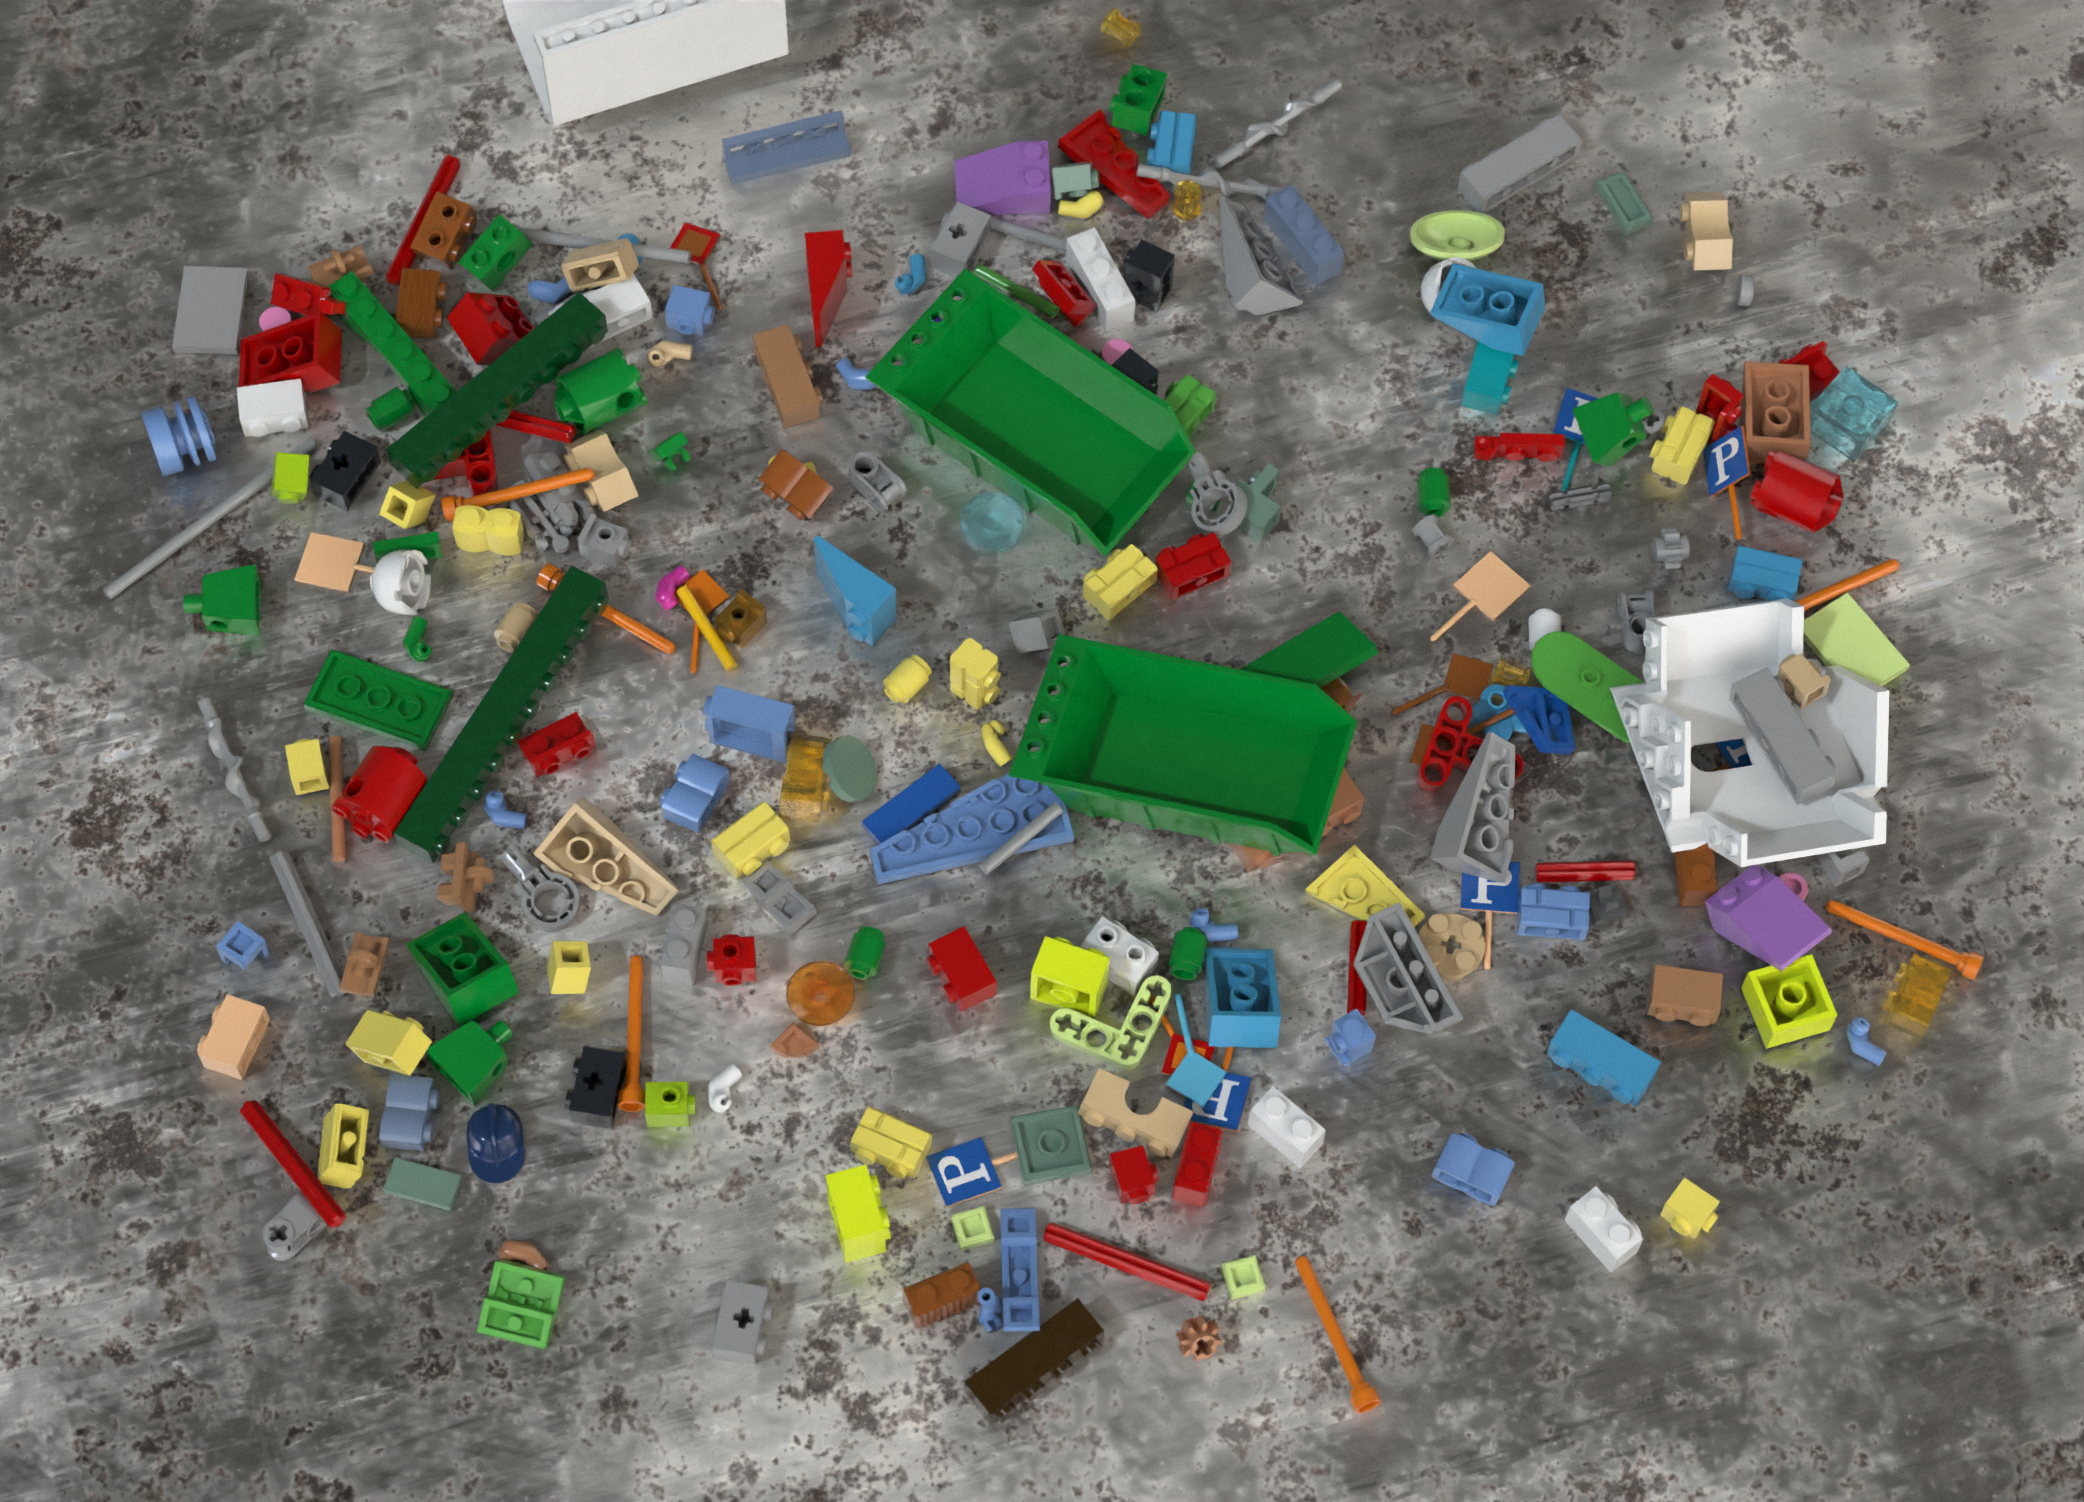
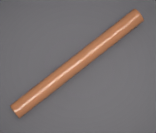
M340 736L329 737L331 806L344 789L342 737ZM331 810L332 861L344 862L346 861L345 819L339 817Z

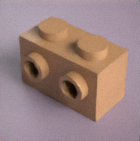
M1655 964L1649 982L1647 1015L1655 1016L1662 1021L1679 1019L1690 1021L1691 1024L1696 1026L1715 1025L1721 1010L1723 974Z

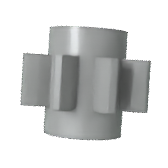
M1676 528L1661 529V536L1652 539L1654 562H1661V566H1664L1665 570L1680 568V562L1689 558L1687 536H1680Z

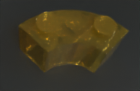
M792 733L786 756V775L783 777L778 815L781 819L818 823L822 812H828L830 792H825L828 774L825 775L823 771V753L826 745L832 741V738Z

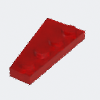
M1099 109L1061 137L1057 148L1076 163L1092 161V168L1098 169L1099 181L1145 218L1150 219L1169 204L1170 195L1157 179L1137 176L1138 164H1140L1138 161L1139 156L1132 148H1127L1121 140L1122 135L1115 126L1110 127L1105 120L1106 115Z

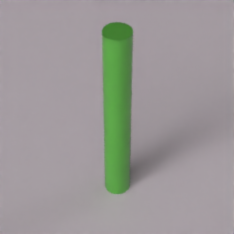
M980 263L976 265L973 271L974 275L1052 318L1057 315L1059 311L1057 305Z

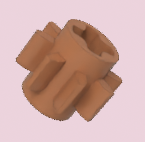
M1202 1315L1189 1320L1185 1319L1181 1332L1175 1334L1180 1342L1178 1347L1183 1356L1186 1357L1192 1354L1196 1362L1210 1356L1213 1357L1217 1345L1222 1344V1340L1217 1334L1219 1328L1215 1321L1211 1320L1206 1323Z

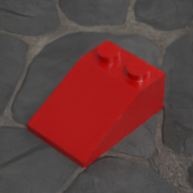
M843 230L805 233L807 273L815 347H822L846 295L847 278H853L850 242H844Z
M319 311L241 339L239 387L301 379L304 392H315L340 383L342 330Z

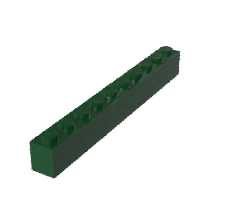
M571 565L394 831L395 838L400 847L432 864L438 855L442 856L447 851L451 842V835L456 828H461L466 822L469 814L468 810L474 800L478 801L481 799L487 787L486 782L492 773L496 774L501 769L505 753L510 746L514 747L518 743L524 724L528 719L532 720L539 710L540 700L545 693H550L557 682V674L563 666L567 667L573 659L576 645L580 640L583 641L587 638L592 628V621L597 614H602L606 609L609 596L605 582Z

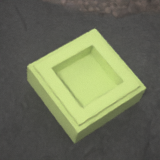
M985 1206L951 1215V1222L960 1251L994 1242V1235Z
M1256 1255L1221 1264L1231 1300L1265 1292L1266 1287Z

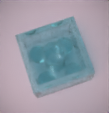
M1846 365L1810 406V431L1849 460L1855 462L1890 423L1899 401Z

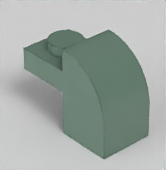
M1270 463L1262 472L1256 471L1248 484L1240 478L1235 484L1244 491L1247 498L1246 514L1237 528L1259 544L1279 523L1281 506L1268 498L1277 487L1279 469Z

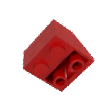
M467 292L447 317L477 365L489 366L535 328L521 311L518 301L509 295Z

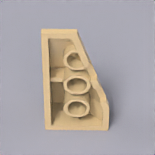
M584 797L571 806L533 853L554 872L588 885V888L595 891H602L615 896L622 902L657 916L680 890L605 814Z

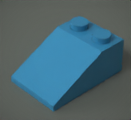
M1453 263L1430 313L1432 317L1492 349L1524 356L1546 308L1543 284Z
M817 535L813 540L815 568L822 584L849 634L860 642L864 640L871 646H874L897 619L896 588Z
M1206 948L1205 993L1208 1046L1277 1048L1281 1012L1273 949Z

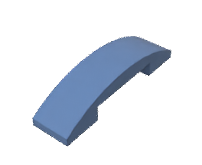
M1035 1208L1000 1209L1004 1332L1040 1331Z

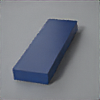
M939 763L862 820V827L877 844H880L903 830L908 831L960 793L961 786Z

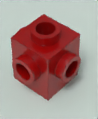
M726 934L721 938H713V951H707V971H714L715 983L737 986L742 982L756 981L754 937Z

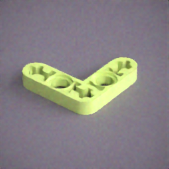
M1158 975L1145 979L1120 1030L1072 1009L1062 1008L1055 1011L1051 1016V1034L1056 1040L1121 1069H1134L1142 1062L1170 1003L1172 996L1171 985L1167 979ZM1156 986H1161L1164 997L1158 995L1154 1001L1153 1009L1147 1006L1150 1001V991L1148 989L1154 990ZM1144 1014L1150 1017L1152 1025L1149 1029L1140 1031L1134 1028L1132 1020L1135 1016ZM1066 1018L1071 1019V1026L1078 1030H1081V1024L1086 1025L1082 1030L1081 1040L1076 1039L1077 1031L1067 1028L1065 1032H1060L1057 1022H1064ZM1092 1031H1101L1106 1036V1042L1100 1047H1092L1086 1040L1088 1034ZM1131 1036L1137 1039L1133 1047V1052L1136 1056H1129L1127 1060L1122 1059V1052L1119 1049L1126 1050L1131 1041Z

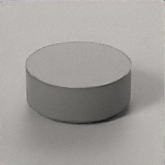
M1740 274L1737 286V306L1749 307L1753 300L1754 277L1752 275Z

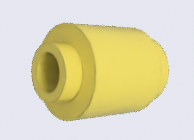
M917 655L905 658L883 680L885 694L895 703L899 701L908 703L929 681L928 676L932 673L931 668Z

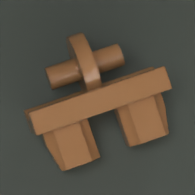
M360 245L341 253L337 249H333L330 251L331 257L307 266L314 283L329 286L350 271H353L362 283L367 281V276L373 274L372 267L367 261Z
M466 842L456 843L455 851L442 854V871L447 876L453 875L452 882L441 883L438 886L437 897L445 905H458L465 912L475 911L476 893L483 892V884L493 882L494 872L485 867V859L480 858L478 853L468 849Z
M355 932L340 984L341 992L367 998L375 997L390 944L389 938L372 937Z

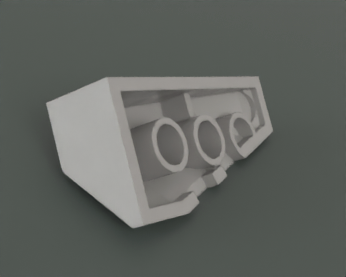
M1222 196L1219 199L1225 278L1233 305L1241 311L1247 310L1255 315H1262L1302 304L1304 301L1295 281L1289 272L1282 274L1275 263L1279 257L1274 250H1270L1260 240L1263 233L1246 208Z
M1492 732L1486 734L1438 827L1430 859L1455 872L1466 873L1499 883L1505 882L1513 853V840H1509V820H1514V808H1509L1510 789L1515 785L1514 744Z

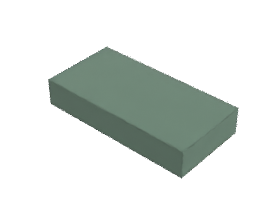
M1624 171L1596 182L1595 189L1624 235L1652 225L1653 217Z
M395 1157L383 1190L384 1193L451 1211L463 1179L459 1174Z

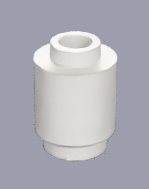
M1539 609L1529 616V648L1531 651L1536 642L1544 635L1556 631L1562 632L1561 616L1553 610Z

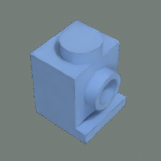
M1355 1009L1334 1021L1331 1035L1326 1037L1325 1041L1341 1065L1346 1067L1372 1052L1376 1035L1358 1009Z

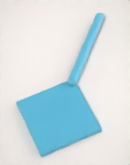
M1176 993L1174 997L1187 1054L1166 1085L1204 1107L1227 1072L1194 1052L1180 993Z

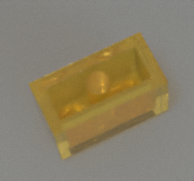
M1913 954L1909 964L1902 962L1894 978V981L1900 983L1895 993L1890 990L1882 1006V1009L1887 1011L1883 1023L1921 1040L1931 1022L1952 970L1917 954Z

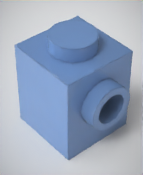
M673 285L664 310L666 327L676 329L687 335L697 334L703 336L707 324L711 325L715 316V307L711 305L710 293Z

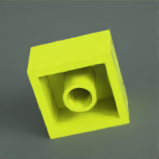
M1045 936L1031 971L1030 999L1060 1009H1072L1095 1019L1108 986L1110 958L1097 949L1087 948L1085 950L1073 946L1070 941L1064 938L1055 937L1052 939Z
M1812 954L1798 958L1783 971L1773 966H1768L1748 972L1741 987L1766 1049L1830 1031L1837 1017V1012Z
M865 1164L825 1175L827 1200L845 1263L885 1253L886 1240L891 1239L889 1231L890 1222L886 1208L881 1205L879 1196L881 1192L876 1174L869 1176L867 1165Z

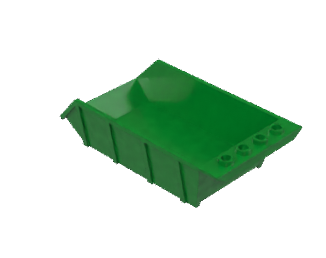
M966 269L955 278L865 376L866 380L889 394L898 403L913 430L921 435L930 446L934 444L971 470V474L977 478L979 476L983 477L1021 503L1024 510L1029 513L1033 511L1070 537L1071 542L1078 545L1080 543L1094 547L1102 556L1108 555L1196 453L1170 404ZM956 296L962 297L961 300H954L953 298ZM941 318L942 321L935 322L933 321V319ZM922 340L923 342L920 344H916L913 341ZM896 361H899V362H902L903 364H902V365H899V366H896V365H894L893 363L896 362Z
M1058 634L1009 776L1039 782L1042 785L1048 786L1072 811L1085 813L1087 817L1095 818V816H1101L1144 825L1149 830L1159 828L1207 838L1216 844L1226 842L1269 851L1272 855L1279 857L1284 853L1304 851L1314 856L1318 851L1358 721L1316 684ZM1062 663H1069L1066 667L1060 666ZM1052 691H1060L1056 695L1050 694ZM1042 719H1050L1047 723H1040ZM1033 747L1040 748L1038 751L1035 752L1030 751V749Z

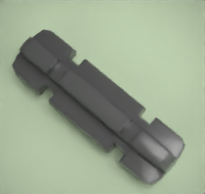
M1604 482L1595 484L1594 488H1592V485L1566 489L1565 493L1562 490L1550 492L1548 503L1550 509L1556 511L1564 509L1566 505L1568 508L1594 504V500H1597V503L1611 500L1612 494L1610 485Z

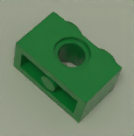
M498 214L459 260V263L493 292L533 243L519 229Z

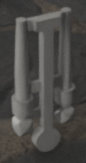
M528 477L527 479L519 480L518 482L512 484L509 487L532 482L534 480L531 477ZM543 493L536 494L546 509L541 512L530 496L522 497L535 515L531 519L527 517L515 500L507 501L512 510L521 514L522 523L527 530L528 536L532 541H536V547L541 552L549 548V541L545 538L548 536L553 539L552 546L556 552L564 553L569 549L567 537L573 534V527L565 526L557 512L552 510ZM549 516H551V520L555 524V526H552L550 522L547 520ZM539 522L545 529L543 533L536 526Z

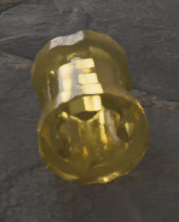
M1112 9L1101 25V32L1103 34H1111L1122 41L1121 44L1126 48L1135 42L1141 30L1140 23L1137 21L1132 23L1121 16L1120 11L1117 9Z
M1189 180L1180 182L1174 192L1176 201L1174 202L1173 211L1180 220L1191 221L1200 214L1202 189L1196 182Z
M1501 656L1491 684H1501L1506 687L1508 685L1526 686L1532 668L1527 667L1524 669L1506 662V658ZM1504 673H1509L1511 675L1519 677V679L1516 680L1514 678L1508 677L1504 675Z

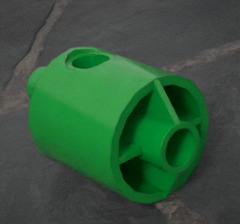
M619 347L556 377L555 380L557 390L553 403L557 414L563 423L572 421L583 435H587L647 405L648 400L643 390L637 384V382L641 381L638 369L633 363L627 365L625 355Z

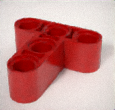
M491 428L479 442H473L463 450L461 456L456 461L449 462L441 468L433 480L466 476L472 496L497 491L499 486ZM477 451H484L482 454L479 455L474 454ZM480 479H488L485 482H477Z
M1450 697L1437 715L1416 772V782L1426 792H1435L1441 789L1449 778L1452 767L1467 772L1472 764V761L1468 758L1467 751L1470 749L1479 750L1483 739L1465 733L1472 716V706L1464 697ZM1449 707L1459 708L1463 713V719L1459 721L1452 720L1448 716L1447 709ZM1439 737L1449 739L1452 744V750H1440L1436 745V739ZM1515 752L1516 781L1523 771L1524 763L1521 756ZM1429 767L1437 769L1441 776L1440 781L1431 782L1428 780L1424 773L1425 769Z

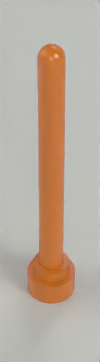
M587 467L465 499L463 496L457 497L456 494L443 497L441 501L443 513L447 522L450 523L454 521L457 507L474 505L483 508L589 481L594 477V470Z
M1889 559L1794 602L1804 606V611L1898 570L1899 562L1896 559Z
M549 562L540 571L536 585L548 592L551 590L555 591L565 575L562 574V569ZM609 604L604 612L600 614L666 654H672L676 649L672 641Z
M1829 900L1826 903V910L1829 913L1957 966L1956 970L1962 972L1961 976L1973 981L1975 980L1984 955L1975 951L1959 953L1836 900Z
M633 955L630 958L626 1084L618 1092V1108L628 1112H637L645 1109L646 1092L643 1091V1086L639 1084L643 958L640 955Z
M1299 1256L1295 1260V1265L1352 1387L1349 1399L1356 1414L1372 1410L1381 1403L1375 1387H1371L1368 1382L1365 1383L1308 1258Z

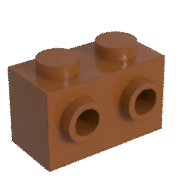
M436 191L410 248L418 257L452 270L455 262L458 263L463 256L465 240L468 234L471 235L474 232L478 214L470 204Z

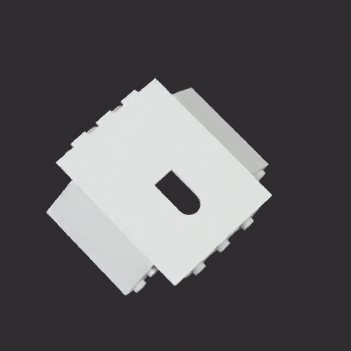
M1788 598L1646 618V630L1643 632V643L1646 647V657L1643 664L1645 682L1610 687L1672 853L1695 849L1708 843V847L1738 866L1745 867L1886 843L1887 811L1878 807L1874 795L1881 787L1887 786L1889 690L1839 665L1822 667L1818 658H1807L1808 662L1812 661L1818 667L1821 677L1827 674L1831 681L1825 696L1800 710L1802 721L1807 729H1812L1817 735L1820 743L1819 748L1825 756H1830L1834 761L1837 774L1832 789L1799 805L1796 804L1729 699L1732 683L1768 667L1773 676H1777L1779 664L1783 659L1791 654L1796 656L1800 653L1803 654L1804 606ZM1742 738L1752 762L1751 766L1704 772L1692 764L1691 748L1702 744Z

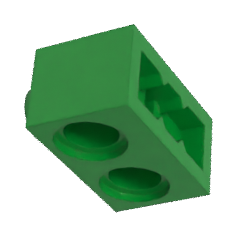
M1132 64L1128 75L1123 74L1118 88L1119 95L1114 94L1111 99L1109 112H1113L1112 126L1147 135L1165 97L1168 73Z

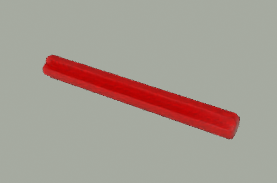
M446 155L443 158L386 273L388 283L400 286L402 269H410L416 257L415 252L410 247L436 191L447 194L460 168V160L457 157Z
M258 1101L244 1102V1106L240 1109L242 1117L329 1228L340 1227L346 1219L345 1212Z
M1050 1222L1045 1229L1043 1240L1047 1243L1186 1296L1205 1301L1210 1291L1211 1284L1209 1281L1053 1222Z

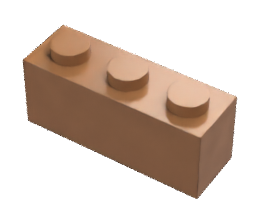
M789 324L753 334L754 353L783 429L820 418L819 405L824 404L820 388L818 386L813 387L810 379L813 378V372L809 361L802 360L800 353H803V347L799 335L792 334Z

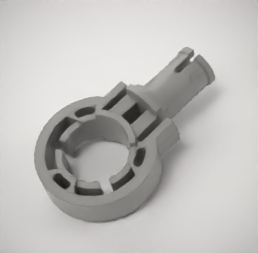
M1195 453L1192 456L1195 464L1191 460L1186 464L1195 481L1193 486L1197 489V491L1195 489L1190 490L1193 498V520L1197 526L1208 533L1213 532L1216 536L1226 535L1235 530L1244 519L1247 510L1246 495L1239 486L1227 480L1221 471L1217 470L1212 473L1205 460V456L1202 453ZM1228 496V500L1234 503V506L1229 504L1227 511L1218 519H1211L1210 511L1215 503L1222 497ZM1205 521H1207V522H1209V523H1211V524H1213V525H1215V526H1208Z
M517 845L509 847L510 854L505 850L499 859L504 862L519 880V883L514 886L513 890L521 898L522 911L530 925L544 932H557L571 925L576 919L580 908L579 892L573 881L563 874L551 872L545 864L540 866L539 871L522 854ZM566 888L570 890L574 897L572 910H569L570 900H567L569 899V893ZM555 889L562 892L566 899L565 908L556 915H547L546 922L540 921L543 919V914L535 906L537 897L542 892ZM528 903L531 904V908L527 907Z

